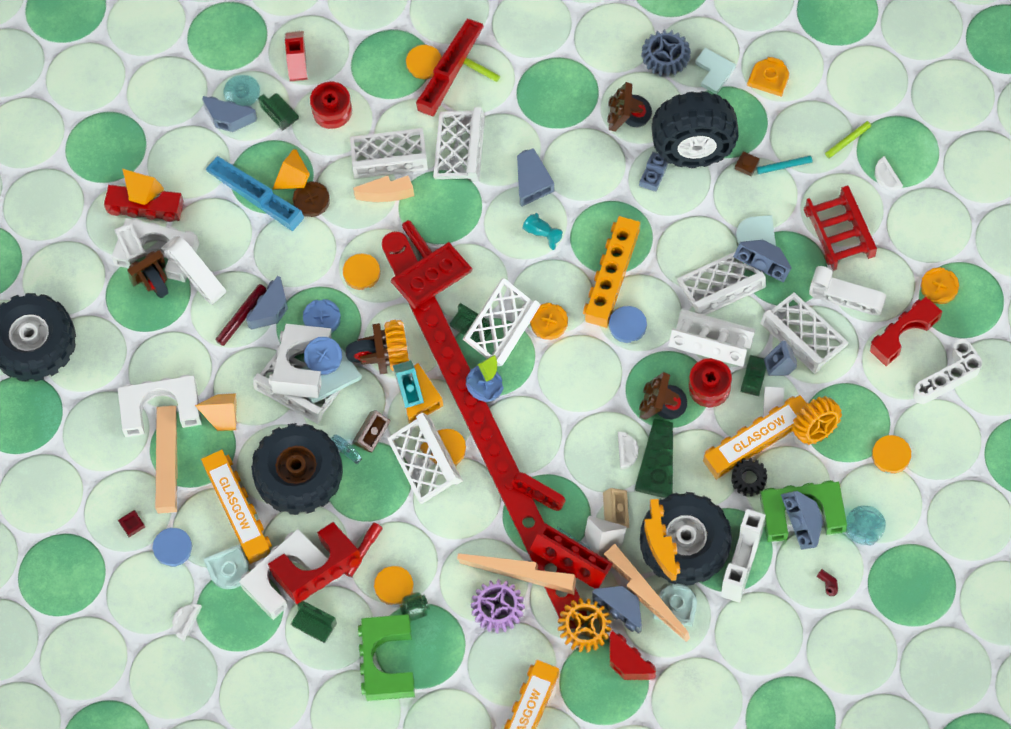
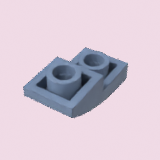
M652 152L639 183L640 187L657 192L668 166V162L664 161L659 153Z

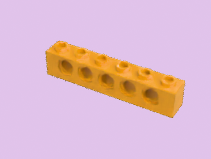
M619 216L617 222H613L611 233L613 234L611 238L607 239L605 249H607L606 255L602 254L600 260L602 267L600 271H596L594 278L596 284L595 287H591L589 292L590 302L584 306L585 322L608 327L640 232L639 221ZM625 237L626 240H619L618 238ZM615 253L621 254V255L618 256V257L613 256V254H615ZM610 269L615 270L614 273H609L607 271ZM602 286H609L610 288H609V289H603V288H601V287H602ZM603 302L604 305L598 306L596 303Z

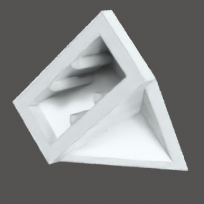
M588 516L584 534L589 549L605 558L604 553L614 543L618 548L623 544L627 526Z

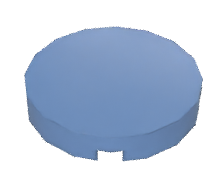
M328 299L314 300L303 311L305 326L331 328L332 333L340 324L341 315L339 308Z
M623 306L611 314L609 328L615 339L620 342L631 343V341L641 339L645 334L647 321L643 312L638 308Z
M317 337L311 340L305 348L304 360L310 370L321 371V375H328L335 372L340 366L342 350L333 339Z
M479 366L471 369L466 377V387L476 399L490 402L497 399L502 393L503 380L498 372H496L490 381H486Z
M179 528L165 529L153 541L155 558L163 565H169L170 567L182 565L190 557L192 550L191 539L185 531Z

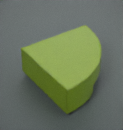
M495 355L478 364L486 381H490L497 372V359Z

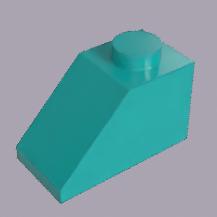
M412 361L393 365L405 408L424 403Z

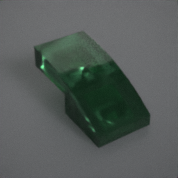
M750 355L740 392L755 396L760 395L767 369L764 358Z

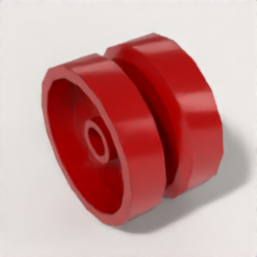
M330 81L319 84L312 91L310 105L313 118L317 124L327 129H336L344 126L350 120L352 105L350 94L345 86L341 83Z
M713 358L697 362L691 369L689 376V393L694 402L708 408L723 404L728 399L731 391L732 375L730 369L722 361Z

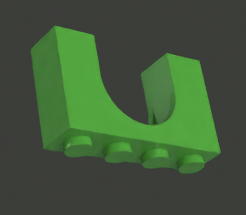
M828 480L822 484L806 483L799 487L789 485L783 489L767 488L761 491L760 502L762 514L766 515L764 525L767 542L787 540L786 508L781 494L798 491L817 502L823 516L826 535L846 532L847 521L839 482Z
M409 614L361 618L362 625H358V635L362 637L363 644H359V654L363 656L364 663H360V673L364 675L365 682L361 683L362 695L366 696L367 701L415 697L413 672L389 674L380 671L373 664L374 653L382 644L390 641L412 640Z

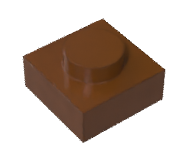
M743 151L735 165V170L752 177L760 162V158Z

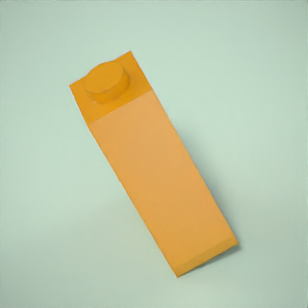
M419 363L415 364L414 368L424 403L406 408L409 424L417 419V415L421 413L429 415L443 407L442 397Z

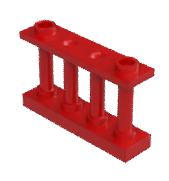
M849 185L841 187L839 198L814 206L810 198L806 199L804 213L807 218L810 217L825 251L826 263L831 265L833 271L837 270L838 260L861 252L863 254L866 253L868 259L876 256L877 247ZM838 205L845 206V214L820 221L817 212ZM844 221L852 222L853 229L827 237L824 228ZM854 236L856 238L859 237L860 245L834 253L831 244Z

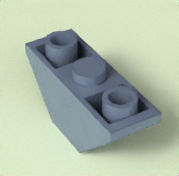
M203 96L202 98L204 107L215 128L234 132L257 120L256 111L250 106H240L232 101L225 102L212 96Z
M765 240L740 242L733 256L783 283L792 268L781 249Z
M278 275L274 281L272 280L268 284L266 293L259 297L254 310L249 311L246 317L248 328L256 329L278 324L288 310L281 277Z
M798 491L781 494L801 550L817 547L823 524L817 502Z
M624 586L597 588L592 591L593 602L597 601V606H604L614 619L623 621L628 630L636 631L638 634L642 631L639 598Z

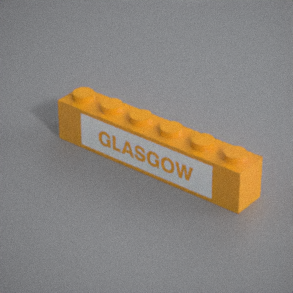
M801 395L790 397L780 408L778 406L774 407L764 418L762 416L758 417L748 428L744 426L739 429L737 435L732 438L730 436L726 437L721 441V445L716 448L713 446L706 450L703 462L717 480L731 471L737 462L740 461L741 463L742 459L747 461L793 432V419L797 417L796 413H799L801 408L806 406L805 400Z
M220 450L202 458L203 466L249 564L267 557L270 554L269 548L272 547L268 536L264 537L261 532L264 530L260 519L256 521L254 517L257 513L253 504H248L246 500L249 496L245 487L240 488L238 482L241 479L237 471H232L230 467L233 465L229 454L225 455L223 450Z
M536 660L535 665L530 666L527 676H529L527 684H522L519 692L521 698L519 702L515 701L512 708L514 714L511 720H507L504 729H537L559 677V668Z

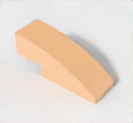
M408 175L390 181L389 176H385L353 188L356 200L368 202H391L414 196V189Z

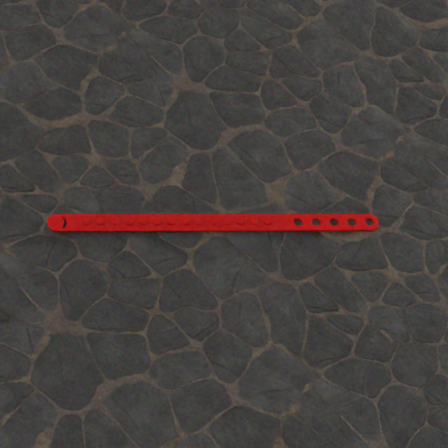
M391 232L383 237L382 249L395 276L418 262L403 233ZM435 296L415 309L408 302L531 561L537 563L538 570L545 571V566L551 562L529 550L545 523L533 498L517 490L512 485V480L516 473L519 472V469L487 403L473 397L466 387V377L471 370ZM525 518H532L535 521L534 526L526 528L523 525ZM557 567L556 572L569 574L561 568ZM544 587L559 618H563L560 616V613L565 611L564 607L566 605L571 607L573 600L578 604L580 596L576 587L574 595L568 593L565 597H559L555 589ZM578 611L581 615L587 616V611ZM569 619V628L576 629V624Z

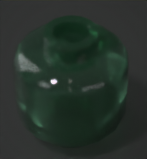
M420 592L404 596L402 598L403 604L399 606L402 615L408 614L410 621L425 617L428 614L427 610L430 609L425 594L422 595Z

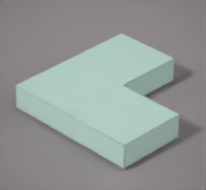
M704 48L695 61L696 65L709 71L701 86L714 94L720 91L736 68V64L707 48Z

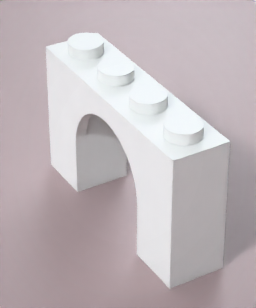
M137 218L125 219L124 225L132 222L142 247L152 241L167 243L174 236H180L191 246L195 253L197 251L199 241L197 235L193 232H182L173 227H161L156 223H145ZM118 239L111 256L113 263L116 266L129 269V266L135 261L128 262ZM168 260L165 268L167 278L185 282L187 279L186 275L175 262Z
M294 324L285 325L284 331L280 333L281 345H277L276 349L277 360L274 359L272 369L274 372L269 376L272 394L309 398L319 397L322 384L321 371L298 369L291 366L289 361L294 356L304 353L311 340L317 337H329L332 339L331 328Z
M182 375L180 378L175 379L164 378L156 382L145 381L138 385L126 384L118 388L121 423L125 437L144 434L143 409L148 401L157 396H168L178 403L179 418L183 428L202 425L200 411L195 406L199 404L194 375Z
M746 509L732 563L728 564L723 579L721 597L740 603L763 533L765 514Z
M298 529L295 532L289 533L282 544L273 547L270 554L265 559H260L256 563L255 568L250 572L244 573L239 581L241 588L272 620L288 606L286 600L270 585L271 571L268 563L285 554L291 562L302 565L306 570H314L324 565L328 560Z

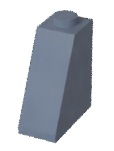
M534 148L524 150L517 155L519 200L521 207L554 192V182Z

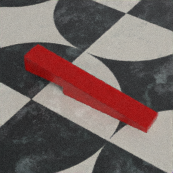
M469 18L466 19L434 68L432 79L416 101L419 112L434 117L484 27L482 23Z

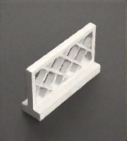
M474 107V111L440 112L434 179L471 178L472 181H479L485 115L481 107ZM452 117L454 121L446 126L444 118ZM464 117H471V121L467 125L460 122ZM456 124H459L462 129L456 134L453 133L451 129ZM467 131L470 136L463 142L459 137ZM449 132L453 137L445 143L442 140V136ZM455 140L459 141L461 145L455 150L449 146ZM465 147L468 150V154L461 158L457 153ZM447 148L451 153L444 159L441 157V152ZM456 156L460 161L452 167L448 161ZM462 164L467 167L466 173H458L456 169ZM443 165H447L450 168L446 173H439V169Z
M423 128L350 137L354 179L428 170ZM414 135H420L416 142L409 138ZM398 137L402 139L398 144L391 141L393 138ZM375 140L383 141L379 147L373 144ZM363 142L365 145L359 149L354 143ZM405 142L412 145L408 150L401 147ZM387 144L393 147L389 153L383 150ZM369 146L375 150L371 155L364 152ZM415 148L422 151L420 154H411ZM397 150L403 153L402 156H393ZM378 153L385 156L379 159L374 158ZM360 155L367 158L366 160L356 161Z
M734 252L677 278V282L694 307L695 313L707 315L765 288V275L762 271L760 272L746 263L734 262L736 259L733 257ZM723 264L729 266L727 272L718 270V267ZM732 267L742 268L740 275L730 273ZM745 269L755 273L750 277L743 276ZM705 272L713 273L711 279L701 278V276ZM715 275L725 276L724 282L714 281ZM729 277L738 279V282L733 285L727 284ZM688 280L696 281L694 287L686 286L684 282ZM699 282L708 284L707 290L697 288ZM712 285L721 287V290L718 292L710 291ZM695 293L704 295V298L695 301L693 297Z
M502 278L463 340L485 358L495 355L497 367L502 366L537 312L540 304L536 300H530L505 278ZM503 285L508 288L510 297L502 298L501 288ZM514 298H520L525 302L522 308L516 309ZM510 299L512 310L504 311L503 300ZM493 301H498L500 312L492 313L491 304ZM505 313H513L514 320L511 324L506 323ZM493 315H501L502 325H494ZM483 316H489L490 327H482L481 320ZM503 327L504 336L502 339H497L495 328ZM491 329L493 340L485 341L483 330ZM479 331L481 342L476 343L470 338L473 332ZM493 342L494 352L491 355L486 350V343Z
M792 293L771 311H766L760 323L780 342L786 341L793 349L794 355L814 374L849 343L796 293ZM794 300L799 305V309L789 308V303ZM777 312H786V319H779L775 314ZM789 313H798L799 320H790ZM802 314H809L812 317V321H802ZM789 324L799 325V332L792 331L789 328ZM802 325L813 326V333L803 332ZM816 327H823L826 330V334L816 333ZM803 337L813 338V344H806L803 341ZM816 338L826 339V346L816 345ZM829 339L837 340L840 345L838 347L830 346ZM816 350H827V356L822 359L816 353Z
M275 354L260 374L257 373L253 378L254 389L319 424L323 413L341 390L328 396V399L327 397L324 398L325 403L322 407L311 403L307 397L272 394V386L269 385V379L265 376L267 373L274 372L272 369L274 359L277 360ZM294 357L289 361V364L295 368L307 366Z
M421 413L416 416L417 419L387 439L419 503L423 504L451 485H457L463 480L430 416ZM417 425L420 428L418 438L411 436L412 429ZM400 436L405 437L402 448L397 447L394 442ZM409 439L417 440L415 451L407 449ZM421 442L428 444L427 454L419 452ZM406 452L414 453L411 464L404 461ZM418 455L426 456L423 467L415 465ZM430 458H434L437 461L435 470L427 468ZM414 468L422 470L419 480H415L412 477ZM426 471L434 473L431 483L423 482ZM438 474L444 475L447 481L441 486L435 485ZM422 484L430 486L428 494L423 497L420 493Z

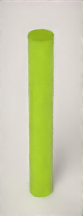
M469 58L465 59L464 65L495 82H498L500 79L498 74Z
M868 121L863 123L825 152L826 157L830 159L868 130L871 124Z

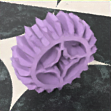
M498 579L496 581L497 584L494 585L490 580L488 587L482 584L483 591L477 589V595L472 597L474 602L471 603V608L474 609L472 616H476L475 622H481V628L487 626V631L489 632L492 628H495V633H499V628L506 632V626L513 629V622L519 624L520 620L518 617H523L521 610L525 609V605L522 604L524 598L520 596V590H515L514 584L508 587V581L501 585ZM492 594H497V596L493 598L488 597ZM505 595L511 598L514 607L509 606L505 602ZM501 600V608L499 607L495 611L494 605L499 604ZM482 605L491 611L490 618L483 613ZM501 615H507L503 619H498Z

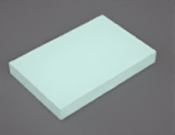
M342 348L340 366L333 373L321 375L322 384L319 397H307L311 403L314 404L362 379V375L354 364L347 359L346 353ZM307 366L301 368L303 370H310Z

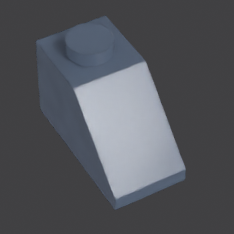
M786 341L780 342L764 358L769 376L789 375L797 368V360L793 349Z

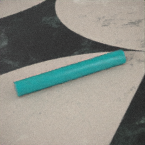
M810 155L756 167L757 173L763 174L812 163V157Z

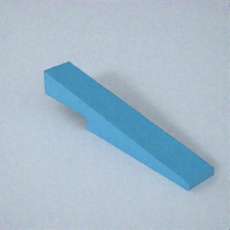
M219 156L206 168L208 173L292 232L304 219L301 210L273 193L272 189Z

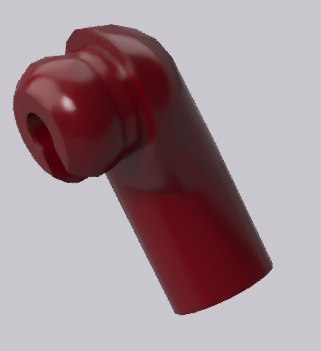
M821 569L817 578L825 582L826 594L828 596H835L838 593L837 579Z

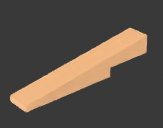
M176 406L157 407L155 508L158 514L177 512Z
M614 543L604 553L605 559L613 563L612 568L629 581L627 584L628 590L637 596L645 607L687 642L690 639L687 629Z
M458 554L457 557L459 562L464 565L573 595L575 592L576 578L574 574L540 571L536 562Z

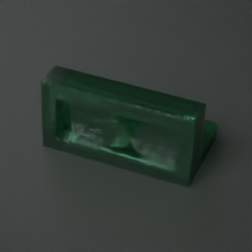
M275 93L270 98H267L264 94L258 97L260 107L282 131L299 119L298 114L278 93Z
M459 303L458 313L450 322V327L466 335L478 313ZM483 317L481 320L482 327H490L489 320ZM491 329L483 330L485 340L491 333ZM479 331L473 332L470 338L476 343L481 342Z
M301 601L297 605L298 613L291 622L292 627L326 643L337 624L335 617L305 601Z

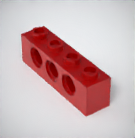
M546 523L538 532L529 549L567 573L574 574L577 579L594 589L600 588L613 565L610 561Z

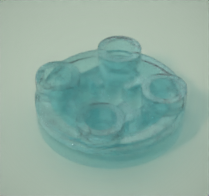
M866 505L856 507L848 514L846 519V534L856 543L872 546L884 534L886 527L884 516L874 507Z

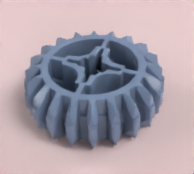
M664 29L663 33L660 34L657 31L656 36L651 34L649 39L645 40L641 56L644 65H647L648 70L652 69L653 74L659 72L660 77L663 73L668 77L670 73L676 75L677 71L682 72L683 67H687L690 61L691 49L689 48V43L685 42V37H680L679 32L673 34L671 30L669 33H666ZM680 54V56L673 61V58L677 57V55Z

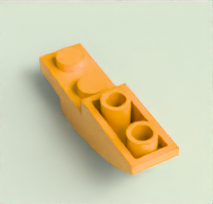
M651 499L649 504L651 519H645L644 521L646 538L660 568L672 581H675L677 574H680L679 562H675L674 557L677 554L676 542L672 543V536L663 537L667 535L666 526L661 523V517H664L663 505H659L658 499Z

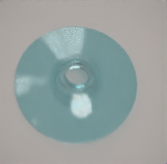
M248 75L234 76L224 87L226 101H232L240 106L252 105L260 95L258 82Z

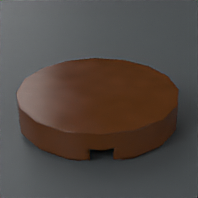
M314 181L306 182L304 188H296L292 198L294 206L301 210L303 216L315 217L324 213L330 203L326 187Z

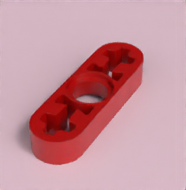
M516 473L512 480V485L517 490L552 510L560 511L566 502L563 495L525 473Z

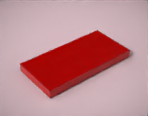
M448 242L391 279V283L415 309L471 273L473 268Z

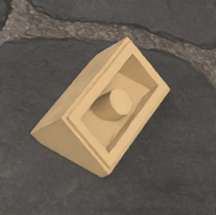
M609 488L603 492L604 519L629 528L627 490Z

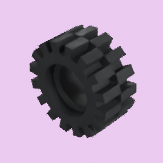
M749 458V461L742 459L741 463L740 461L737 462L732 472L731 481L733 488H737L739 494L743 492V496L747 494L753 496L754 493L758 495L760 490H764L767 482V470L764 468V464H759L757 459L754 462L752 458ZM746 471H752L756 474L757 480L754 483H746L742 479V474Z

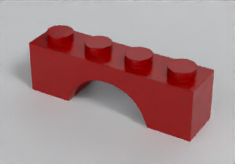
M108 185L104 206L106 212L114 216L121 214L132 218L138 216L150 220L163 219L167 222L180 221L184 201L181 193L162 191L156 199L143 205L129 201L127 187Z
M928 297L922 300L918 299L912 305L910 311H904L895 324H889L881 336L877 335L871 341L870 352L886 367L900 355L902 346L899 342V336L904 331L912 328L928 331L941 319L943 311Z

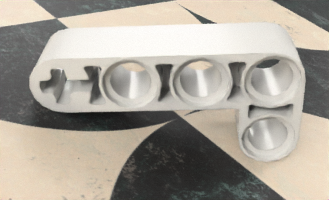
M174 236L160 249L168 260L177 264L209 304L213 305L226 293L225 288L182 237Z
M824 266L816 267L809 294L816 299L871 315L881 314L886 295L880 291L832 278L831 269Z
M959 339L955 342L952 351L955 363L916 384L913 398L917 403H928L979 374L982 360L968 340ZM957 349H964L966 352L961 353ZM968 364H974L976 368H971ZM951 373H958L960 376L955 377ZM940 381L944 385L939 386L935 382Z

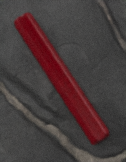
M262 284L257 285L216 337L218 344L224 346L246 319L249 311L253 310L257 305L259 297L266 293L267 288Z

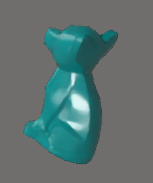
M538 213L528 216L522 227L528 233L547 237L549 247L552 250L556 249V243L561 240L563 234L562 230L551 228L547 222L540 219Z

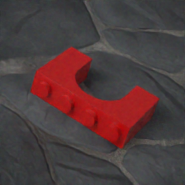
M334 522L317 532L321 544L330 553L329 559L321 567L314 570H301L285 554L268 563L272 576L296 604L306 600L310 595L324 588L327 584L341 577V575L362 562L357 547Z

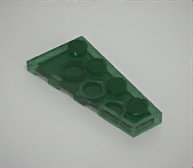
M654 418L636 481L635 491L662 498L673 494V422Z

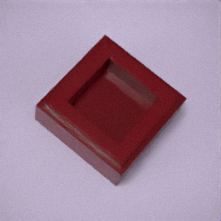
M135 510L118 520L128 537L145 528L144 523Z

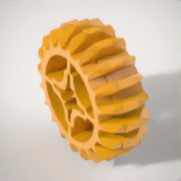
M390 320L384 325L392 371H394L393 365L409 361L402 320Z
M824 396L822 398L818 397L816 400L812 399L809 404L806 403V406L801 408L799 413H796L797 417L793 419L792 431L804 444L810 445L812 443L816 444L818 441L822 442L825 437L828 438V435L833 433V430L838 427L837 424L841 422L842 410L830 397Z
M580 598L578 604L573 600L571 607L566 605L564 607L565 611H561L560 616L563 618L558 619V623L561 626L557 629L558 631H564L560 638L567 637L564 644L568 645L571 642L572 650L579 646L578 651L582 652L583 647H585L588 653L591 651V646L594 650H597L598 644L601 646L605 644L603 639L608 640L609 635L607 633L611 632L612 628L606 625L611 624V620L605 619L609 616V613H602L605 608L604 606H601L599 609L596 607L598 605L597 601L591 605V600L587 599L584 604L583 599ZM588 611L592 614H590L589 616H583L580 613L577 614L576 612ZM570 616L576 624V629L573 633L569 628ZM596 618L600 624L599 635L595 632L596 629L593 626ZM590 620L588 626L579 631L581 624L587 623ZM584 634L587 635L589 638L592 637L593 639L582 640L577 637L579 635Z

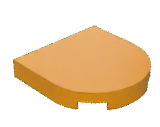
M768 57L754 65L747 86L782 97L789 79V71L782 60Z
M453 429L438 430L456 466L465 456V440L459 432ZM424 442L420 446V450L424 454H427L428 444ZM430 458V460L436 465V459Z

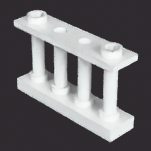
M681 309L677 329L673 328L671 332L669 347L743 367L747 348L750 349L752 346L755 329Z

